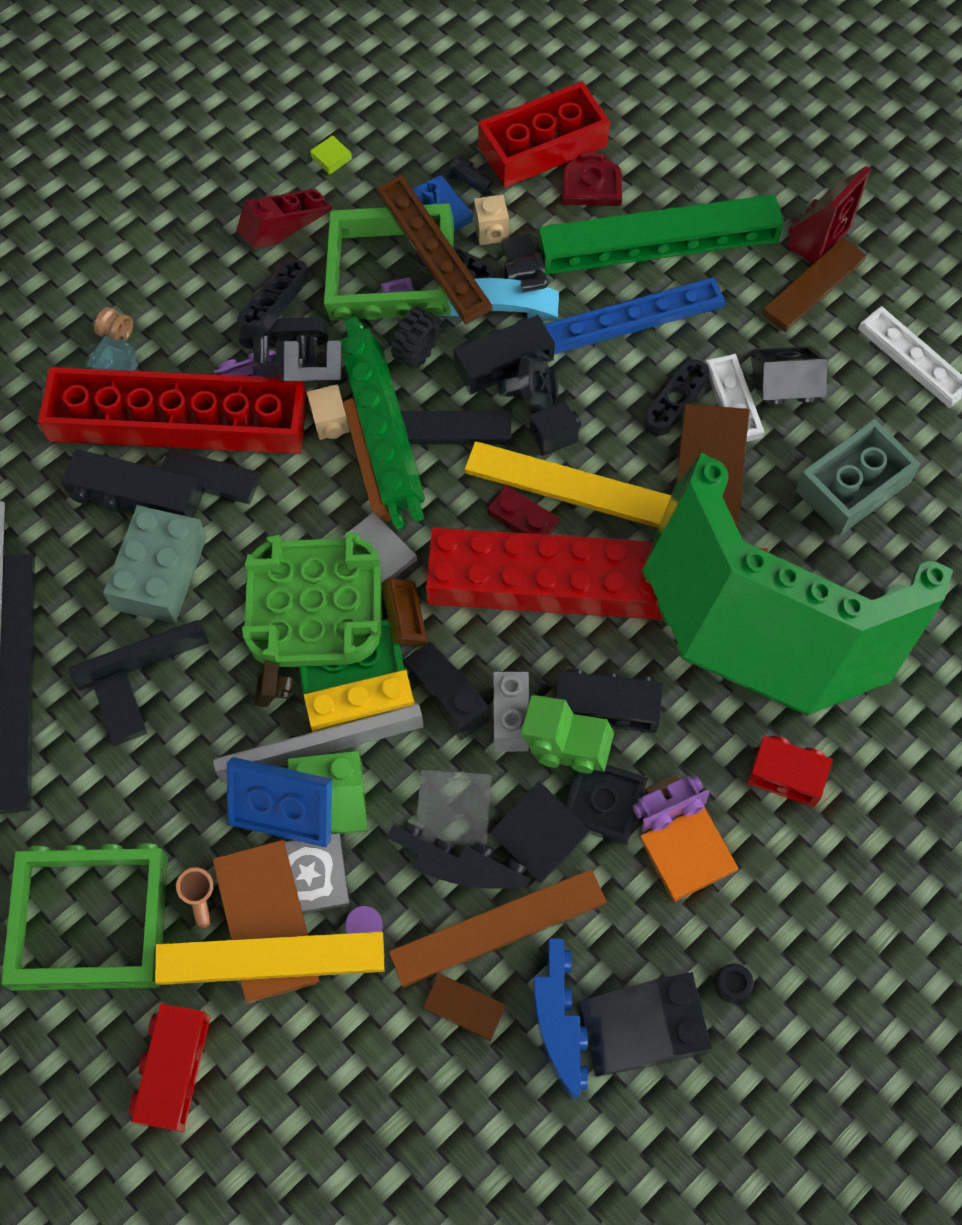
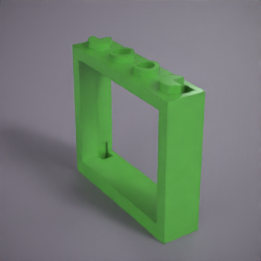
M450 203L424 205L453 247L454 219ZM386 207L330 211L324 305L331 321L344 320L345 322L355 316L358 319L368 320L393 317L404 319L405 314L409 313L410 309L415 308V306L434 315L451 314L452 304L439 285L438 290L338 295L342 238L404 235Z
M149 843L138 844L136 849H122L120 845L105 844L100 846V850H86L84 846L67 845L64 847V850L50 851V848L45 846L28 847V851H15L1 985L11 991L160 988V985L155 983L156 944H163L168 856L157 845ZM149 865L142 966L22 969L32 867Z

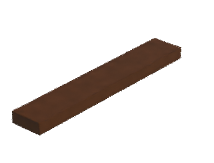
M401 174L375 188L378 197L464 324L466 325L493 310L491 302L404 176Z

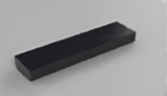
M401 411L410 444H474L475 441L484 444H511V411Z
M195 620L70 666L68 670L71 679L81 691L92 687V682L123 670L126 673H130L208 644L209 641L201 621Z

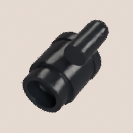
M540 253L515 258L512 262L504 263L506 279L520 280L522 293L542 290L548 287L549 281L545 274Z

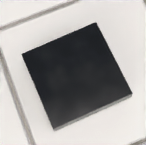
M607 764L604 772L593 770L592 773H582L576 771L565 806L592 831L590 834L627 846L636 819L632 805L637 804V799L642 798L648 778Z
M540 781L490 831L521 864L527 867V870L541 884L592 832Z

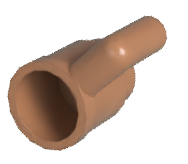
M191 866L179 875L176 882V891L180 899L192 905L197 927L206 929L211 923L206 900L213 891V879L205 868Z

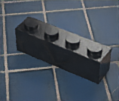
M76 448L61 480L68 496L78 503L86 504L91 502L99 504L110 511L120 509L134 514L138 505L194 518L203 496L198 478Z

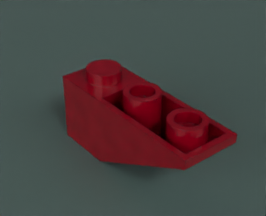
M316 189L247 200L244 203L236 230L253 249L276 245L330 212L332 206Z

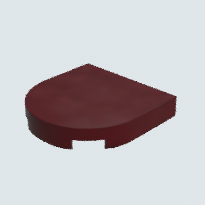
M598 152L582 153L578 155L577 159L567 163L563 171V205L621 206L622 173L618 164H614L606 158V155Z

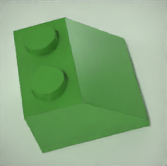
M359 751L288 759V769L332 779L331 834L368 831L363 766Z

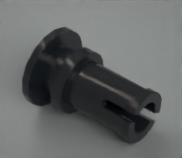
M460 152L450 163L446 177L452 179L456 176V180L459 183L464 182L479 192L480 195H486L493 184V179L473 167L474 164L470 160L465 161L466 154Z

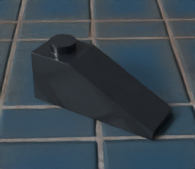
M431 642L403 659L404 665L460 740H463L489 722L488 705L469 680Z

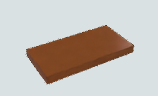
M284 840L213 859L231 940L308 936ZM319 976L241 980L247 1004L320 983Z

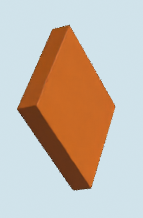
M705 808L693 816L686 817L682 815L672 820L673 823L658 832L651 830L640 836V840L673 902L737 872L739 869Z

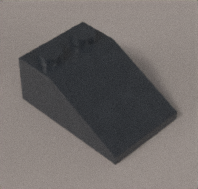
M693 972L655 979L579 1001L584 1026H587V1040L596 1078L706 1055L712 1049Z

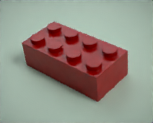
M581 81L478 122V147L505 188L575 160L582 153L594 152L607 147L610 121L586 85Z

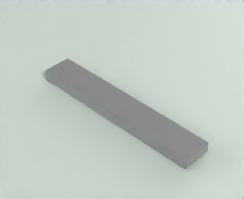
M415 704L216 758L213 760L215 771L220 781L225 782L227 781V762L232 757L280 767L287 765L289 758L324 755L423 728L420 706Z

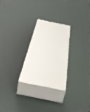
M736 354L706 360L705 364L709 369L708 377L718 405L750 409L747 441L763 438L765 432Z

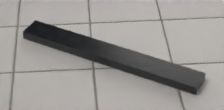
M32 553L3 556L0 642V814L31 811L35 557Z

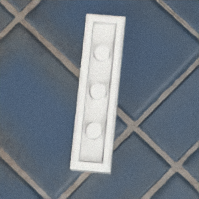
M879 307L860 322L858 329L948 408H951L962 398V374L885 308Z

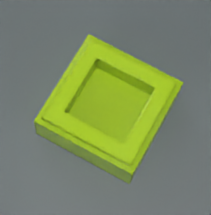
M333 135L310 150L311 158L328 174L333 173L352 159L351 152Z

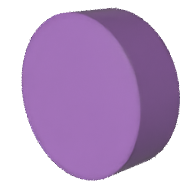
M360 906L349 913L346 919V931L348 934L382 932L383 922L380 914L374 908Z

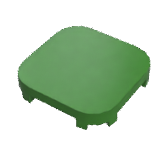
M346 532V538L281 541L280 535L267 537L268 542L259 546L252 555H247L245 562L247 570L245 626H242L246 645L256 660L263 664L265 662L279 664L278 667H299L301 665L327 666L361 662L372 655L379 645L382 633V571L377 548L374 549L371 543L360 538L359 533Z

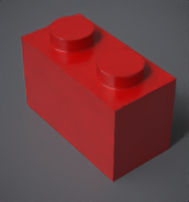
M764 735L758 747L747 784L815 808L822 798L833 759L826 757L818 749L810 747L803 749L791 745L790 741L783 737H768Z

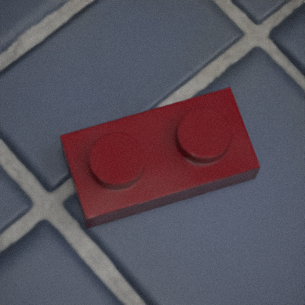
M507 485L488 508V515L516 533L552 535L560 524L559 517Z

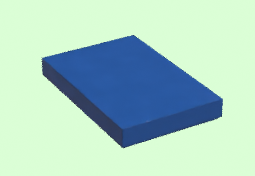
M232 757L227 762L228 825L325 848L331 842V778Z

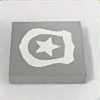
M340 833L331 834V842L326 848L295 840L285 842L303 914L350 906Z

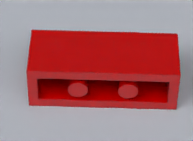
M160 1004L158 1013H153L148 1028V1035L152 1036L149 1051L143 1052L139 1063V1075H142L139 1091L135 1090L130 1099L129 1114H132L131 1122L141 1126L184 1133L211 1019L205 1011Z

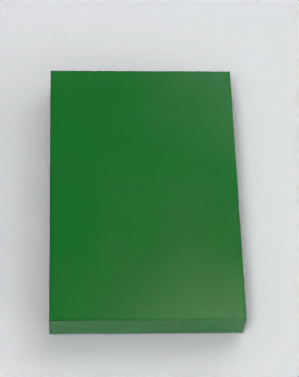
M389 619L382 620V633L379 645L372 655L361 662L348 665L299 666L303 698L304 694L404 670L400 644L393 643Z

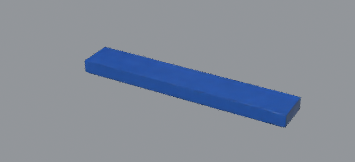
M712 277L556 320L544 325L555 342L554 354L723 308L725 299L715 278Z

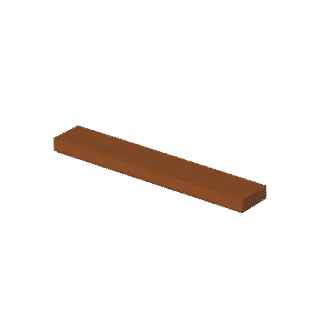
M590 869L393 949L389 953L401 985L405 988L605 906L607 902L593 870Z

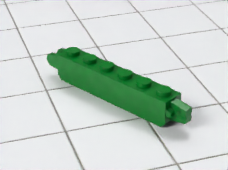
M355 316L345 321L348 337L340 340L341 351L382 503L388 507L393 525L397 530L406 527L402 512L406 509H409L410 515L415 522L424 520L420 503L425 501V496L384 351L378 340L372 335L370 329H365L362 322Z

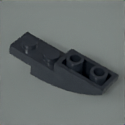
M405 820L402 825L398 823L393 824L387 836L388 839L419 854L413 866L414 869L450 883L476 888L506 889L527 886L531 879L530 875L525 873L527 869L525 865L509 857L506 862L493 857L492 855L495 850L478 841H475L473 846L466 843L461 854L458 855L454 853L456 846L439 837H436L433 842L421 836L424 831L422 828Z

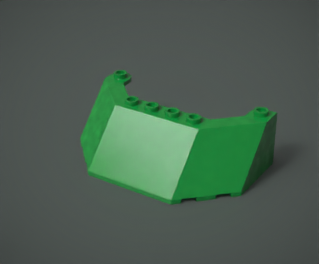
M701 453L675 485L642 569L646 582H650L658 599L656 604L666 625L671 627L678 645L676 647L681 658L806 716L889 684L944 601L953 569L935 561H926L916 568L910 586L893 585L883 592L881 597L874 600L861 596L743 541L722 497L728 482V471L720 461Z

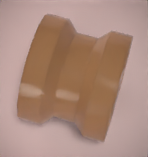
M105 307L97 316L94 331L96 335L103 338L110 337L113 343L122 345L130 337L133 329V319L126 314L118 315L117 311L113 308Z

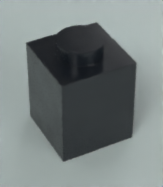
M566 401L530 415V432L543 456L578 442L581 421L577 412L571 411Z

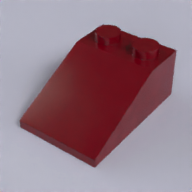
M863 167L829 189L819 200L814 199L808 206L805 215L802 218L797 217L788 230V233L791 235L787 247L814 264L836 245L851 229L871 168Z

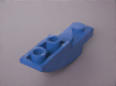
M549 939L548 977L534 976L533 981L537 1025L548 1060L560 1084L570 1099L579 1100L581 1090L588 1089L587 1066H580V1050H587V1026H580V1016H565V1011H571L572 990L571 988H564V973H571V950H564V939Z

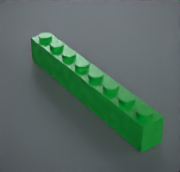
M758 195L737 200L729 199L708 204L700 203L679 208L671 207L665 210L642 211L629 215L579 220L564 224H550L539 227L538 248L543 260L545 274L547 275L779 242L784 221L776 195Z

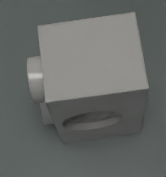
M494 672V752L529 751V746L521 735L529 707V672Z

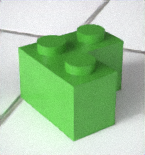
M532 695L521 735L540 764L552 768L559 767V764L572 766L576 771L592 773L593 770L605 771L614 732L607 719L573 714L566 700Z

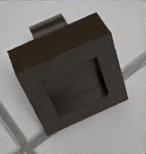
M265 662L258 672L254 705L268 707L275 697L288 698V693L292 692L293 678L277 677L279 664Z

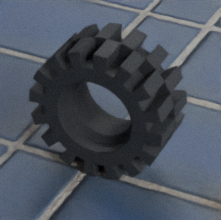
M418 306L411 308L410 312L405 314L404 321L399 323V330L395 331L394 336L396 338L391 344L393 346L391 349L392 357L415 369L419 368L421 364L423 365L426 362V357H430L432 348H435V341L440 337L438 333L442 329L440 317Z

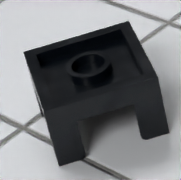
M298 335L296 336V341L277 340L276 361H269V337L253 336V374L280 381L340 380L341 341H326V359L324 364L317 362L316 336Z

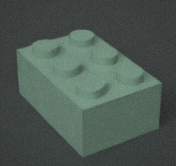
M874 419L805 469L795 491L841 536L910 484L921 463Z
M136 506L103 592L112 610L176 624L207 538L200 519Z

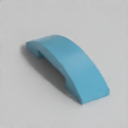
M501 278L475 279L491 302L493 309L491 311L527 312V318L539 315L541 320H558L559 292L547 287L542 290L522 293L520 280ZM452 306V307H451V314H450V315H437V316H459V315H458V313L456 312V310L454 309V307Z

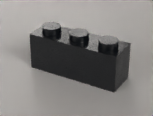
M539 315L523 318L514 325L501 330H493L487 336L462 343L454 349V367L471 395L496 385L501 380L519 375L520 361L525 353L541 350L550 358V360L546 361L547 363L554 361L555 342Z
M568 669L566 671H559L556 699L566 700L575 715L607 719L611 728L656 733L660 722L663 682H655L653 678L645 676L628 679L620 678L615 673L606 672L600 675L586 674L585 671L580 669Z

